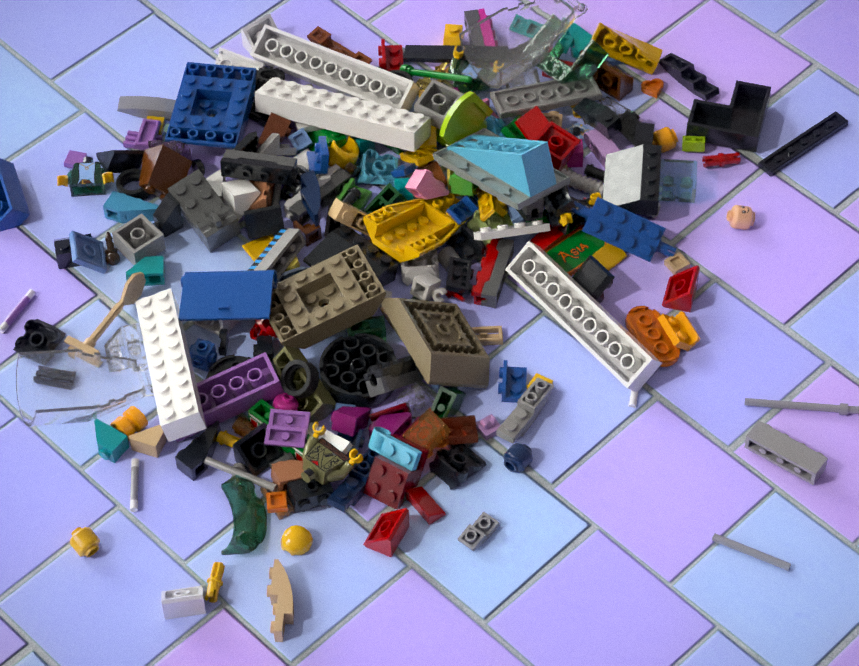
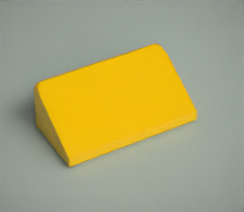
M609 243L592 255L608 271L627 257L622 249Z

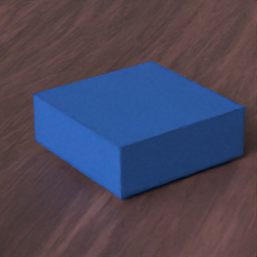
M415 163L402 164L392 170L391 174L394 178L406 177L415 171L417 167Z

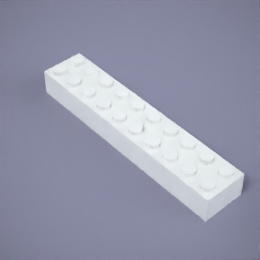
M266 24L250 53L254 60L262 62L268 67H273V69L279 68V70H283L286 74L334 93L358 97L365 101H374L381 105H390L397 109L410 111L420 90L418 85L412 80Z
M272 77L255 92L256 112L268 115L272 112L291 121L415 152L431 136V117L425 116L422 113H413L406 109H397L390 105H381L374 101H365L358 97H349L342 93H333L326 89H317L310 85H301L294 81L281 80L278 77Z
M528 241L505 269L627 389L634 392L639 391L662 364L538 245Z
M172 289L160 291L157 294L135 301L160 425L168 442L207 429L183 322L179 321V304Z

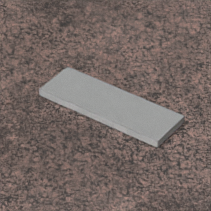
M591 73L490 92V98L500 119L524 115L536 105L541 111L576 105L585 97L597 101L602 100L603 96Z

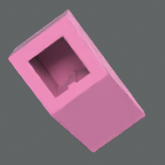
M416 169L405 186L412 195L421 199H431L449 194V191L444 187L445 184L436 180L433 177L434 174L427 169Z

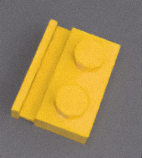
M418 148L415 152L407 150L400 153V158L402 161L415 163L418 167H424L428 162L434 160L433 153L439 150L434 148Z

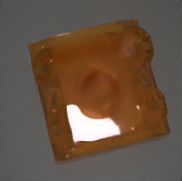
M428 408L401 436L430 450L428 459L433 455V450L436 447L444 448L449 444L448 436L451 431L447 424L431 408Z

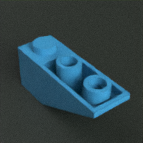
M113 191L104 203L103 210L106 219L119 223H127L141 213L149 221H154L153 214L159 205Z

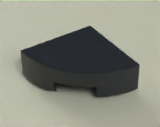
M221 329L219 332L221 342L218 352L220 356H226L229 344L228 329Z

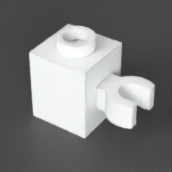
M425 272L414 277L410 294L420 300L428 301L433 298L435 302H444L445 299L441 298L440 294H446L447 290L440 288L441 279L429 272Z

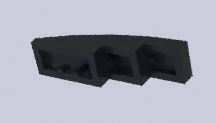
M673 53L659 60V64L676 81L701 99L708 101L720 94L719 88L707 82L706 75L696 71L693 63Z

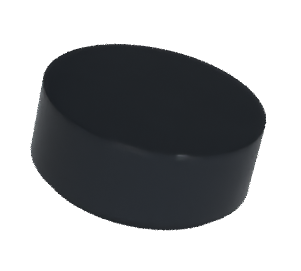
M199 158L192 160L193 172L199 169L204 176L205 167L202 160Z

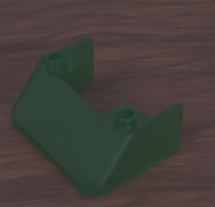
M552 13L524 50V58L560 84L591 78L609 53L592 39L571 67L559 60L564 52V46L560 43V40L570 28Z

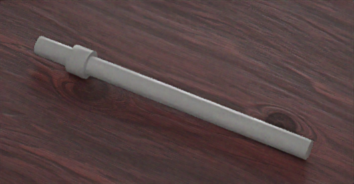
M745 398L744 406L839 413V415L859 414V406H848L847 403L834 405Z

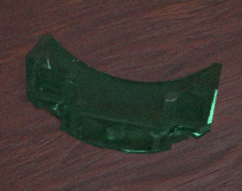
M235 475L221 484V488L229 501L234 523L231 541L221 551V555L250 553L263 542L267 532L265 505L263 500L256 496L255 485L252 481Z

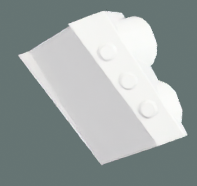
M437 249L401 263L402 281L407 286L413 283L414 277L425 272H429L439 278Z

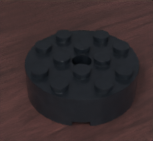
M354 333L355 336L346 338L341 336L332 341L322 352L319 362L320 380L336 403L368 408L379 405L388 399L394 390L370 397L363 374L369 373L372 367L397 360L393 348L385 340L371 334Z

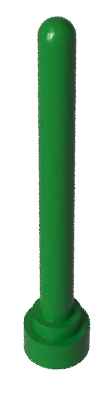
M402 64L400 70L407 72L411 77L419 76L464 83L472 82L471 76L414 69L409 64Z

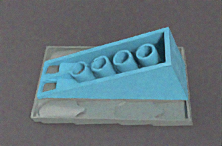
M483 128L433 153V158L438 164L454 171L455 175L478 185L481 190L497 197L499 201L517 210H521L525 206L571 183L569 176L553 168L548 142L500 137Z

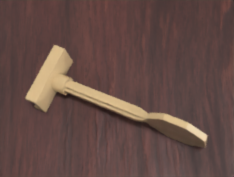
M133 273L124 285L120 301L115 304L84 342L69 335L64 342L70 345L67 349L68 352L98 367L103 360L100 351L94 348L96 342L122 311L123 307L134 304L142 295L146 282L144 273Z

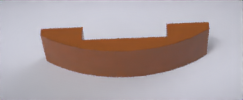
M319 26L307 35L308 40L368 64L372 62L370 57L360 51L355 54L331 39V33Z

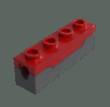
M505 238L491 239V242L486 245V257H482V269L477 272V284L473 285L471 296H474V304L495 309L497 307L508 273L505 269L511 263L514 254V240Z

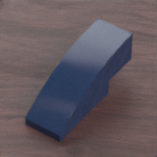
M314 170L300 174L302 188L300 193L301 202L315 227H317L321 220V194L318 179Z

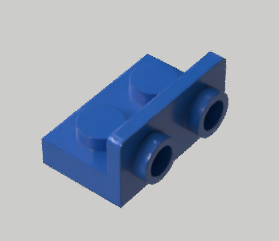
M319 136L318 143H315V151H307L306 154L309 171L314 170L316 175L328 174L329 163L326 136Z
M504 360L503 367L499 368V379H502V383H498V394H502V402L517 403L519 398L525 393L527 367H508V360Z

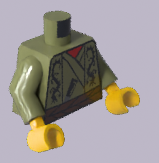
M315 422L312 426L314 434L313 436L310 435L303 450V472L301 477L307 483L315 479L322 485L344 480L354 468V464H359L363 461V455L360 453L354 458L358 454V450L352 449L348 457L324 438L318 439L319 436L325 434L326 427L323 425L320 431H316L319 423Z

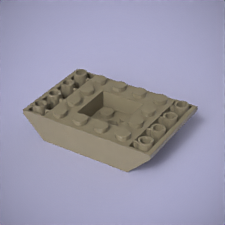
M357 244L277 283V288L273 289L271 313L268 320L282 346L306 349L375 315L386 296V292Z
M406 298L383 299L381 303L383 310L388 315L427 384L487 389L489 386L490 358L457 304Z

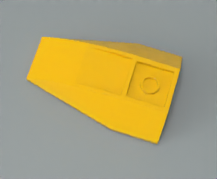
M450 193L431 199L418 198L390 204L363 217L372 243L400 263L420 257L442 246L466 222L464 221L458 225L446 213L449 207L460 201Z

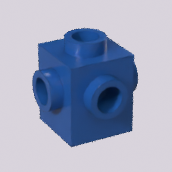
M198 338L189 348L192 366L209 372V368L216 362L218 356L215 344Z

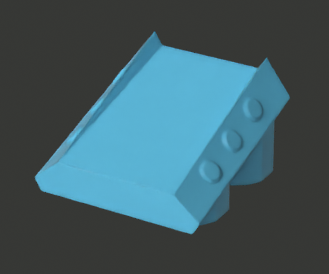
M367 150L365 154L360 155L358 161L360 173L357 176L356 183L388 185L390 183L394 185V177L391 171L398 167V158L390 154L380 156L375 150Z

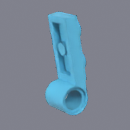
M374 427L368 447L410 471H415L422 452L390 436L391 432L382 427Z

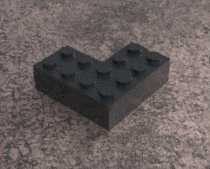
M736 80L730 105L694 99L687 122L686 136H705V143L757 152L770 102L771 87Z

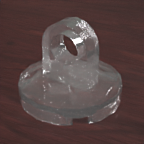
M413 383L400 392L397 397V405L407 402L410 405L412 419L416 420L418 416L426 419L435 396L428 388Z

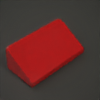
M422 486L406 490V499L429 525L446 515Z

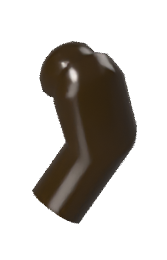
M349 162L344 167L349 172L348 174L351 175V178L355 179L360 173V167L356 164L353 165L352 162Z

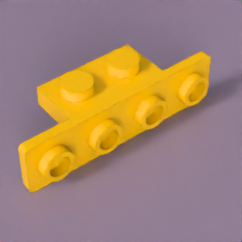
M479 187L477 188L481 221L484 222L495 212L502 217L508 213L507 204L499 201L497 197L481 190Z

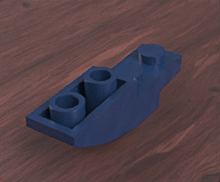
M369 448L363 454V461L359 464H354V468L349 473V476L327 498V504L342 512H345L351 505L355 506L364 495L363 491L374 458L380 454Z

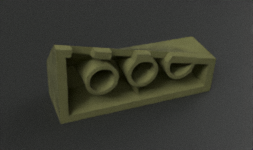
M284 346L273 358L280 380L282 370L290 361L298 359L308 362L299 348ZM302 367L294 375L293 383L296 390L303 388L306 383L307 375ZM320 378L318 387L311 396L306 398L295 397L299 403L297 411L311 413L310 423L326 419L335 409L336 405L335 400L325 388Z

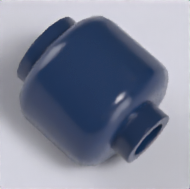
M513 444L504 453L505 467L511 472H523L533 461L531 448L526 444Z

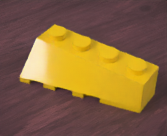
M601 22L598 23L588 46L592 50L653 75L663 51L660 48L606 26Z

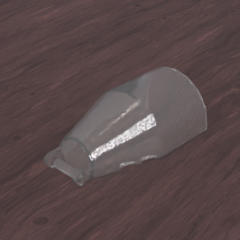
M534 0V2L527 4L523 2L518 3L517 7L508 9V7L502 8L459 33L462 49L469 64L479 78L491 88L499 89L542 63L577 18L588 11V6L580 3L578 0H567L574 8L565 0Z
M80 349L19 352L16 365V394L20 415L24 424L27 427L86 423L144 397L154 396L147 359L136 360L114 355L110 358L100 356L101 353L94 352V355L82 353ZM141 371H144L148 385H145Z

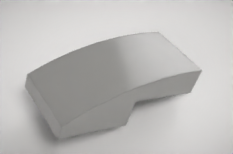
M483 511L474 524H469L457 540L474 552L491 537L500 526V523Z

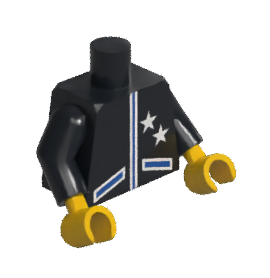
M599 192L590 195V198L584 200L570 196L573 202L577 201L589 208L594 205L597 197L602 198ZM570 211L561 214L558 218H556L553 212L547 214L551 227H557L565 236L586 222L584 217Z

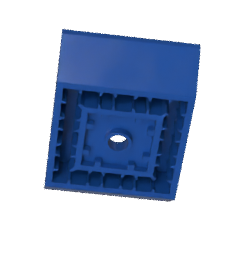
M187 62L165 142L234 149L245 135L255 96L256 68Z

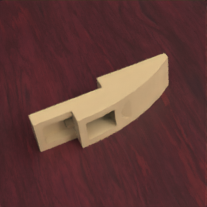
M274 559V565L269 569V579H272L271 585H267V597H270L271 605H273V615H275V621H271L270 633L274 634L275 642H283L285 624L294 625V603L288 575L279 559Z

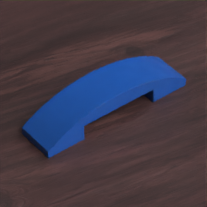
M475 194L473 196L466 195L458 203L449 207L446 213L460 225L471 217L476 210H479L478 197Z

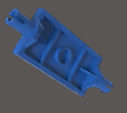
M597 197L593 207L590 208L574 201L575 207L579 208V210L573 207L570 212L585 218L586 222L582 229L583 232L648 262L651 261L656 252L668 257L674 256L673 253L667 250L675 252L677 248L662 242L661 239L666 228Z

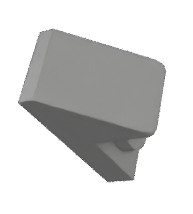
M272 133L257 149L256 153L276 156L296 155V148L290 147V144H280V135Z

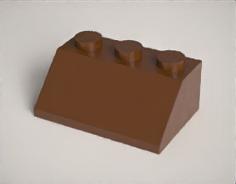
M580 51L579 75L591 73L599 89L619 102L633 90L634 78L630 74L625 73L592 52Z

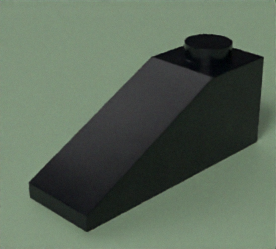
M585 97L573 107L574 112L608 140L612 139L622 130L620 116L605 105Z

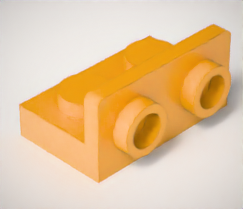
M680 311L675 317L662 314L657 318L675 347L689 351L700 341V336L685 312Z

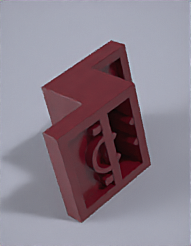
M394 434L392 437L422 452L417 469L410 471L382 455L376 456L363 493L397 510L402 505L406 490L418 486L430 450L398 434Z

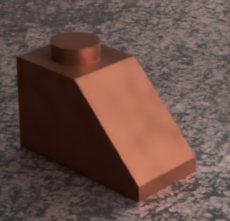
M271 112L259 138L257 148L272 133H278L280 135V143H282L284 138H288L292 131L290 127L291 120Z

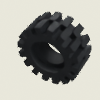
M259 68L256 72L255 90L262 87L272 77L285 80V73L283 70H279V68Z

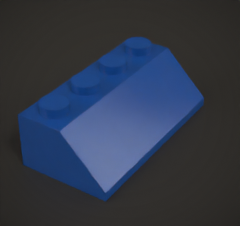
M0 158V231L19 227L28 218L30 213L14 163Z

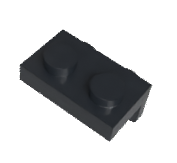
M565 187L543 197L546 210L549 214L553 212L556 218L576 206Z

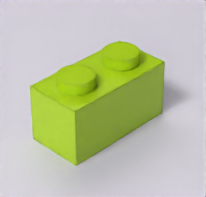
M683 136L682 151L705 152V136Z

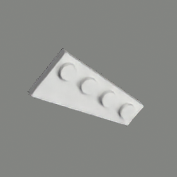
M534 220L529 223H514L512 226L507 224L498 225L494 229L482 227L480 231L473 232L474 240L482 241L550 231V223H543V220Z

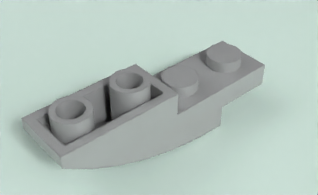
M537 377L519 398L517 407L497 429L496 436L512 444L519 436L523 437L545 406L554 389V385Z

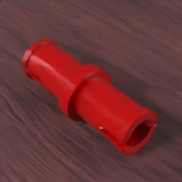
M736 152L703 156L702 162H705L703 167H724L728 164H740L741 158H738L740 154Z

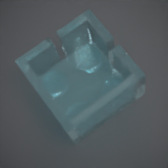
M661 159L659 201L675 202V199H678V202L695 203L697 161Z

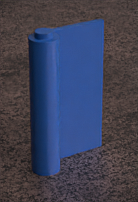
M276 270L185 272L184 276L181 277L182 295L179 321L270 319L273 289L277 288L278 282Z

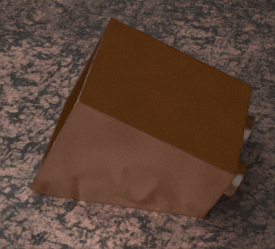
M165 145L145 149L139 186L144 188L145 192L160 197L159 199L162 201L166 194L169 193V187L187 177L192 161Z

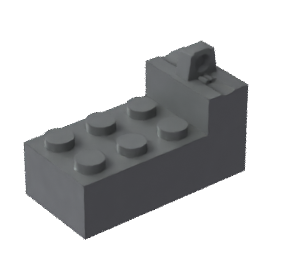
M199 169L168 188V192L180 203L182 215L210 253L241 233L238 218L228 204L225 206Z

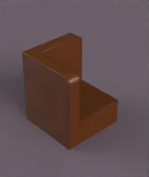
M297 221L293 222V228L300 229L306 242V247L322 239L320 225L315 227L314 224L308 223L301 226Z

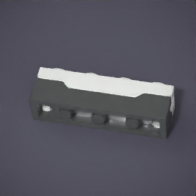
M337 164L328 169V174H322L317 178L320 186L322 210L329 205V200H335L338 195L340 196L345 183H348L351 179V175ZM300 191L285 202L284 213L286 218L292 222L297 221L301 226L311 220L301 202Z

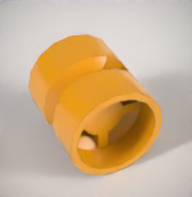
M130 406L123 412V417H117L110 424L111 427L127 435L128 442L130 435L135 434V432H141L148 425L145 415L135 406Z

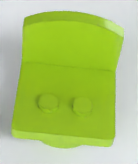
M471 91L467 92L450 108L441 129L436 128L437 143L447 147L483 128L487 129L485 118L487 116L490 117L493 110L477 94Z

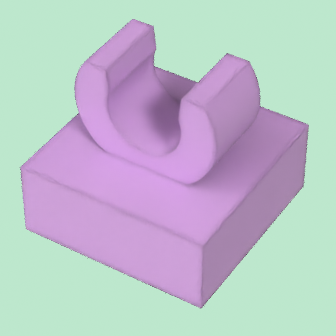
M493 414L476 422L477 431L486 441L496 436V431L500 427Z

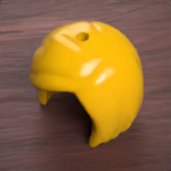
M348 136L347 143L341 148L337 146L335 140L328 147V165L330 167L337 164L340 168L344 169L349 162H352L354 165L359 157L358 144L350 136Z

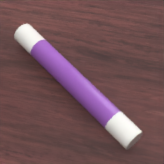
M29 289L0 325L1 334L8 329L36 294L34 290Z

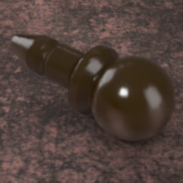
M106 232L105 241L107 249L105 254L107 255L105 259L108 265L114 266L120 262V256L117 253L118 249L114 248L111 234Z

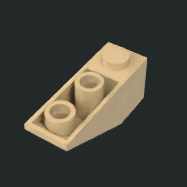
M335 198L328 215L334 220L369 236L363 221V217L368 214Z

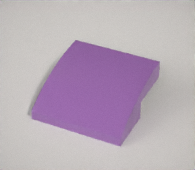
M271 409L264 444L304 449L311 413Z

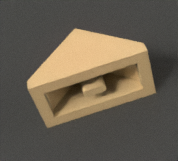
M157 425L130 435L129 441L133 451L158 458L167 442V438L161 425Z

